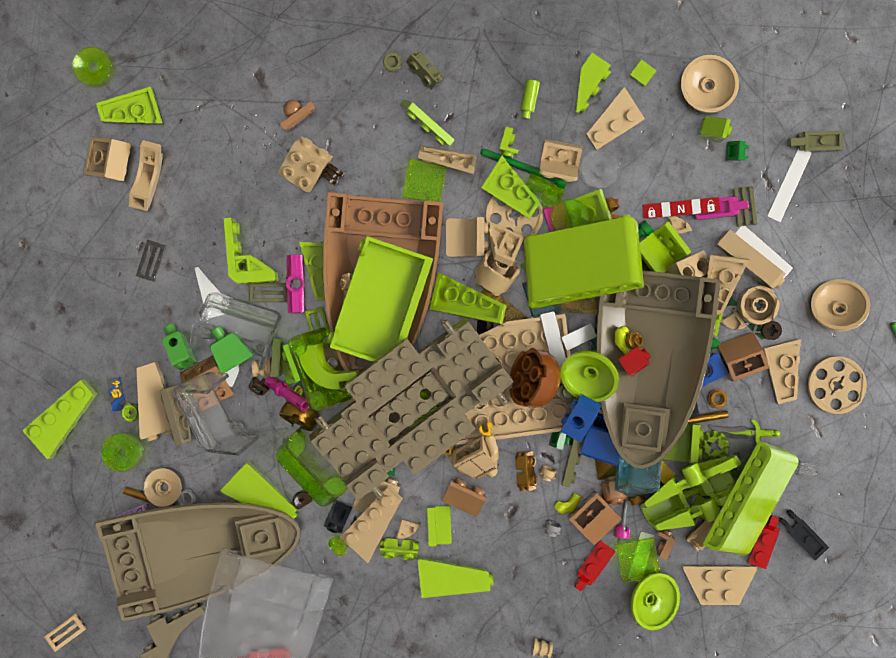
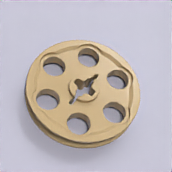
M493 196L486 209V221L489 227L491 215L498 213L501 216V222L497 225L511 228L513 232L524 236L525 239L528 235H524L521 232L522 226L530 225L533 230L531 234H537L543 222V208L540 202L537 207L539 210L538 216L531 217L530 219L520 214L517 217V226H515L514 219L509 217L513 209L508 205H498L497 198Z
M840 356L825 358L818 362L809 374L808 392L810 398L817 407L825 412L833 414L850 412L862 402L866 393L867 382L865 374L861 367L849 358ZM838 360L844 365L843 369L839 372L833 366ZM819 369L826 371V377L822 380L816 376V372ZM853 371L859 374L857 382H852L849 378L850 373ZM840 380L841 382L839 385L841 386V388H836L834 390L833 388L835 386L833 382H838ZM817 388H822L825 391V395L821 399L815 396ZM852 390L858 394V398L855 401L848 399V393ZM833 399H838L841 403L837 410L831 408L830 403Z

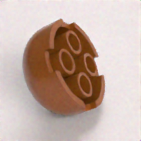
M530 348L526 352L522 351L514 361L510 372V377H513L514 381L512 388L509 389L510 395L517 405L529 408H539L552 401L558 392L561 382L560 367L556 359L548 352L535 348Z

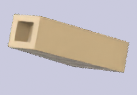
M727 230L715 244L729 257L749 259L744 271L762 286L778 289L785 281L783 278L786 275L785 272L732 230Z
M158 362L136 368L140 439L146 438L147 442L157 439V434L164 432L166 436L172 433L166 418L165 406L161 401L160 390L167 387Z

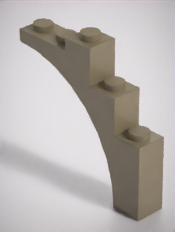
M196 603L187 608L188 612L183 615L179 612L171 616V621H169L167 615L161 617L160 614L149 619L151 623L146 627L156 646L152 643L143 648L144 652L140 657L169 658L174 643L181 632L193 620L207 611L205 605L198 606Z

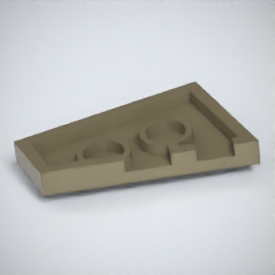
M182 384L160 390L161 401L165 406L166 418L170 424L171 436L176 446L191 442L189 418L185 415L187 399H183L182 390L186 389Z

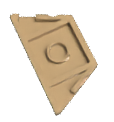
M682 565V569L701 605H740L757 571V566Z

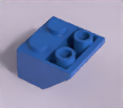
M598 413L586 434L581 455L618 467L621 456L611 440L603 414Z

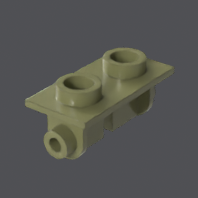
M417 50L407 59L406 63L410 70L415 72L421 78L422 83L431 90L437 83L443 80L442 73L434 65L429 68L426 67L430 60L422 52Z

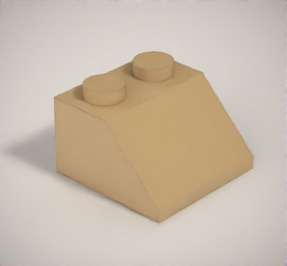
M90 137L83 174L124 181L131 144L114 139Z

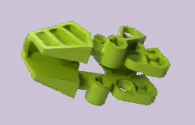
M737 455L725 456L699 464L695 462L681 469L685 478L677 481L676 477H673L640 505L650 527L659 531L695 526L696 517L702 514L707 522L716 520L736 484L730 470L741 465ZM698 493L700 496L711 497L692 507L687 502Z

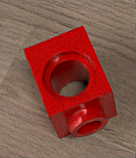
M638 346L618 359L631 377L651 364L648 360L651 357L646 349L643 348L641 350Z

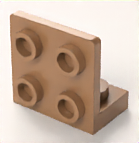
M213 355L180 372L182 385L199 411H203L233 395V391L220 373Z

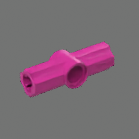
M286 255L288 313H305L303 255ZM294 279L300 280V287L297 289H292L290 285Z

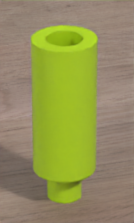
M526 80L520 108L523 111L522 118L529 119L530 113H534L540 85L538 81Z

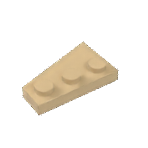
M625 87L586 134L596 151L645 120Z
M422 145L418 156L424 162H434L474 174L477 160L476 155Z
M710 255L707 278L721 280L717 314H723L749 259Z
M801 339L763 348L770 367L768 371L777 404L797 400Z

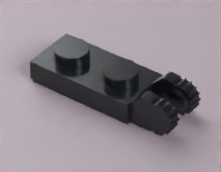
M790 509L787 513L797 524L792 528L782 517L779 519V522L816 561L829 547L804 520L800 519Z

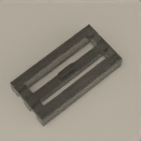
M147 240L136 273L137 277L155 282L166 245ZM153 245L154 247L144 275L142 274L150 246ZM158 247H160V251L154 266V270L152 276L150 277L149 274L152 268V264Z

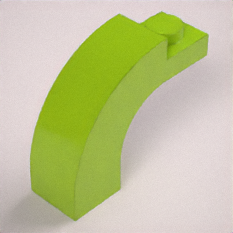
M323 343L305 344L297 347L299 360L305 373L322 387L342 389L345 387L344 384L363 371V369L352 371L333 369L325 359Z

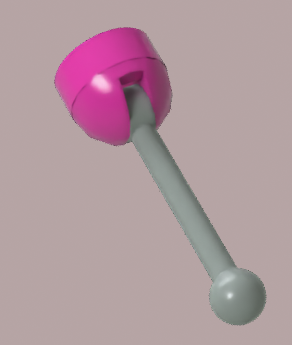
M627 492L628 496L624 500L622 524L616 527L614 537L629 539L630 529L625 525L628 499H630V493Z

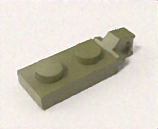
M843 130L803 132L798 134L799 138L788 139V147H799V151L843 150Z

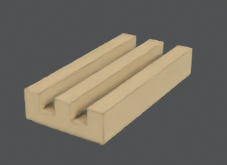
M75 613L45 635L44 638L54 652H56L87 628ZM72 620L75 621V624L51 640L50 637ZM77 626L80 628L58 646L54 644Z

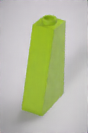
M249 461L220 490L241 503L274 508L287 513L293 519L298 515L296 513L298 509Z
M418 557L421 598L491 591L490 586L494 585L493 574H489L488 569Z

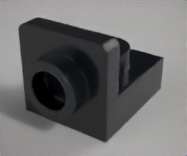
M334 500L324 527H327V530L332 533H342L352 508Z

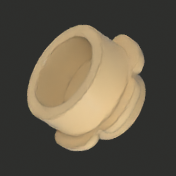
M543 465L542 469L538 471L541 475L540 477L545 481L556 479L557 470L551 466Z

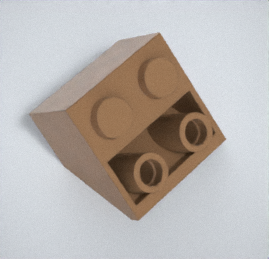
M754 332L723 342L718 347L730 381H736L770 368Z
M456 477L455 480L451 478L442 501L477 517L487 497L482 488L475 485L471 488L467 486L466 481Z
M596 491L568 516V519L593 545L601 540L622 519Z

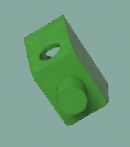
M174 324L165 326L163 330L166 337L162 338V342L172 366L181 371L198 363L185 335L177 331Z
M221 326L211 330L216 341L210 344V349L221 374L226 373L253 356L252 350L234 330L228 334H225Z

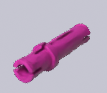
M270 376L265 379V382H267L265 386L272 389L277 396L285 398L301 411L309 409L310 401L289 388L287 383L280 382L275 377Z

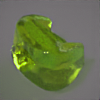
M340 536L332 538L328 543L336 556L346 554L348 545Z

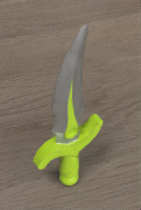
M753 419L751 423L755 426L754 429L745 426L720 427L708 425L713 431H719L729 438H746L748 440L755 438L756 444L760 441V437H779L781 434L779 430L760 429L758 422Z

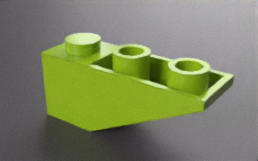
M594 53L590 54L580 70L576 115L580 111L582 113L585 112L590 104L587 100L590 96L595 97L600 89L598 84L601 80L606 81L611 73L608 70L611 65Z

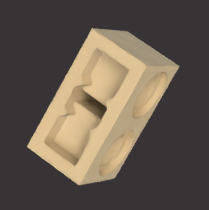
M703 250L665 268L669 274L707 278L709 260Z

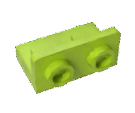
M293 343L283 345L281 351V370L286 383L290 385L304 380L305 376Z

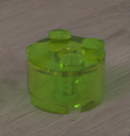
M121 432L108 437L101 447L103 463L115 472H124L136 467L140 463L144 451L141 441L135 435L128 432ZM124 448V449H125L124 453H125L126 455H122V456H121V455H120L121 451H120L119 449Z

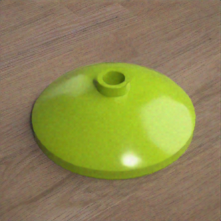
M578 351L571 354L563 362L560 371L564 387L576 398L583 394L596 402L607 400L615 393L619 383L618 372L613 363L605 356L593 351Z
M652 573L645 576L637 584L631 598V613L639 626L647 630H658L667 626L673 620L680 604V591L675 580L664 573Z

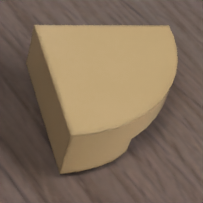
M674 216L668 217V221L678 234L692 231L690 225L685 220Z
M737 311L732 312L721 320V324L729 329L738 330L747 327Z
M401 519L396 538L404 539L410 537L418 530L420 524Z

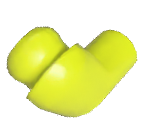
M621 326L615 331V344L626 355L633 349H629L625 342L626 335L629 333L628 328Z
M573 493L568 502H556L554 509L559 514L573 512L582 497Z

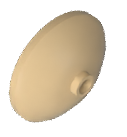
M703 55L694 59L685 68L681 78V91L685 100L691 107L704 113H714L728 107L735 99L739 89V78L735 68L729 61L717 55ZM705 83H710L711 88H705Z
M835 279L823 283L816 289L811 300V310L818 323L825 328L833 331H849L859 327L867 319L870 312V299L866 291L857 283L845 279Z

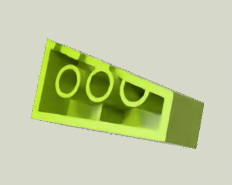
M85 379L80 380L22 431L47 460L55 456L59 447L64 443L66 437L76 426L78 420L98 393Z

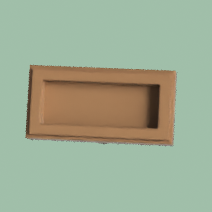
M297 100L287 101L284 104L283 112L288 118L280 123L285 131L290 130L316 110L315 106L311 101L303 107Z

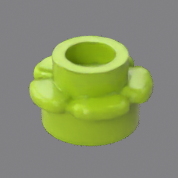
M128 403L124 405L121 415L125 421L133 422V420L139 418L138 406L136 404Z

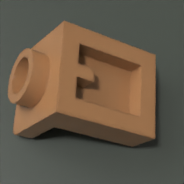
M657 530L656 534L665 538V540L659 543L656 551L659 552L658 556L667 560L676 539L672 537L673 533L668 530H662V532Z

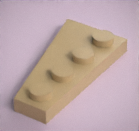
M389 485L382 492L384 497L381 500L376 498L340 537L367 563L370 562L403 499Z

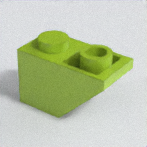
M705 116L702 120L698 137L719 143L731 134V120Z

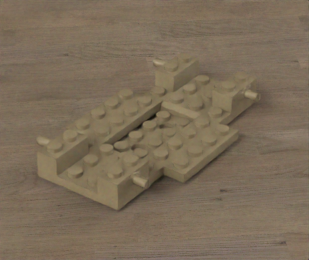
M465 317L454 326L449 323L448 319L444 320L448 327L444 322L441 325L446 332L419 352L416 351L407 338L402 340L344 384L355 401L327 422L322 415L314 419L320 427L309 435L310 441L320 454L326 457L357 500L371 492L377 500H381L384 494L378 487L389 478L388 472L403 461L413 475H416L474 431L476 428L465 413L478 403L485 405L494 398H497L502 406L506 405L503 400L506 403L509 402L503 392L514 381ZM422 389L430 390V396L427 399L420 397ZM448 395H451L447 402H445L443 405H441L439 408H437L435 411L429 414L426 418H424L422 421H420L418 424H416L414 427H412L410 430H408L406 433L400 436L397 440H395L394 442L392 441L391 443L388 442L390 439L396 437L398 433L404 430L407 426L412 425L414 421L421 417L423 414L428 413L431 408H433L439 402H442ZM392 412L399 414L397 422L389 421V415Z

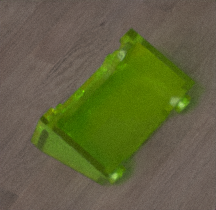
M326 327L294 336L289 341V350L310 407L315 411H321L351 400L348 390L328 389L315 383L305 373L300 363L299 356L306 352L307 344L322 343L323 339L329 336Z
M299 428L276 450V460L302 489L310 494L316 504L326 507L340 497L348 488L345 481L340 478L331 477L324 483L299 456L306 449L304 440L306 434Z

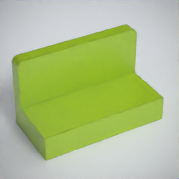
M427 506L429 547L438 544H451L450 506Z

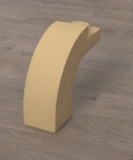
M143 140L140 145L139 167L135 182L129 193V207L148 211L162 165L163 154L161 153L160 144Z

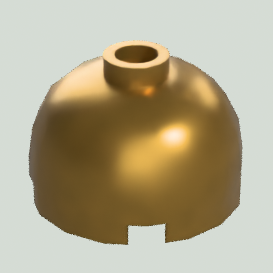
M302 396L310 401V407L306 411H301L295 405L286 401L279 412V416L292 425L293 423L300 425V429L312 432L317 423L314 419L318 418V411L312 404L313 401L306 396Z

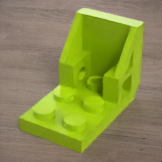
M224 218L228 276L234 282L241 285L278 282L279 274L256 257L251 255L239 256L242 253L241 242L237 238V234H240V224L233 218ZM245 263L246 267L242 270V264Z

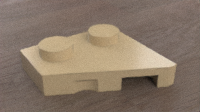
M490 222L488 232L493 258L512 267L524 236Z

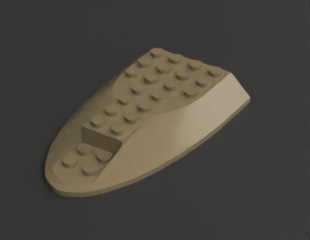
M643 271L644 288L600 296L597 353L605 356L613 363L619 376V383L615 393L607 400L601 401L603 416L617 452L627 463L635 468H647L660 462L672 450L689 422L704 382L716 324L720 279ZM621 326L628 328V334L635 331L642 335L644 341L640 348L641 350L645 348L651 357L648 359L651 364L632 377L628 375L618 360L625 355L615 344V331Z
M216 502L177 505L95 521L99 540H102L116 591L117 606L122 622L175 610L240 587L265 574L283 561L294 550L300 537V527L290 515L274 508L250 503Z

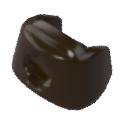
M253 377L248 386L252 392L261 396L269 391V388L265 386L264 378L260 381Z
M301 490L293 496L292 504L297 509H301L312 502V496L308 491Z

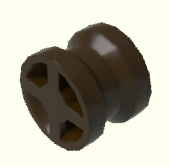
M331 163L327 165V170L321 174L323 178L334 186L338 184V179L344 175L341 170Z
M770 321L761 326V335L767 340H776L782 334V327L778 322Z

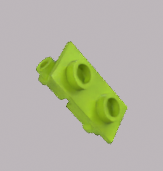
M385 538V540L380 542V547H383L380 548V555L384 558L402 557L404 560L418 559V551L415 550L419 549V543H415L414 540H402L401 546H398V539Z

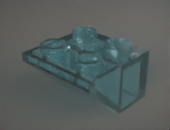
M621 457L618 467H616L615 491L628 497L660 491L662 460L655 465L638 469L631 466Z

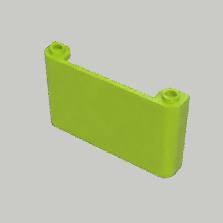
M622 215L617 219L539 235L530 234L523 240L528 305L532 309L644 288L638 222L630 215Z
M366 236L365 240L361 239L358 250L361 252L334 332L330 331L327 343H330L329 348L375 362L407 338L433 258Z
M758 441L703 545L719 552L737 555L749 554L798 466L797 456L787 449Z

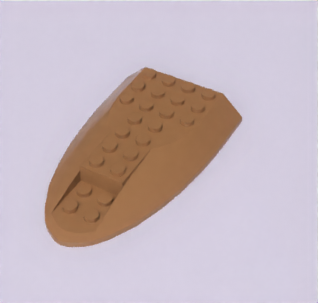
M328 192L323 245V276L326 312L331 332L335 330L343 306L344 292L340 286L341 275L354 273L361 252L358 250L361 239L365 240L366 236L433 258L407 339L414 347L423 326L435 280L444 202H422ZM336 350L345 371L364 370L373 363Z

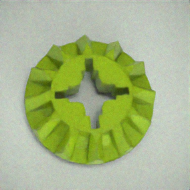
M708 431L703 434V440H700L699 448H702V457L710 461L725 457L728 454L729 443L727 437L721 432ZM717 440V446L721 450L714 449L710 453L711 447L707 442L714 443Z

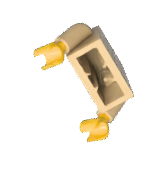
M490 421L487 422L488 429H485L483 424L479 428L480 433L485 435L486 438L481 436L454 450V445L443 453L450 456L449 460L458 473L467 474L474 479L484 475H488L490 478L496 476L498 472L497 460L499 459V451L494 435L490 433L493 427Z

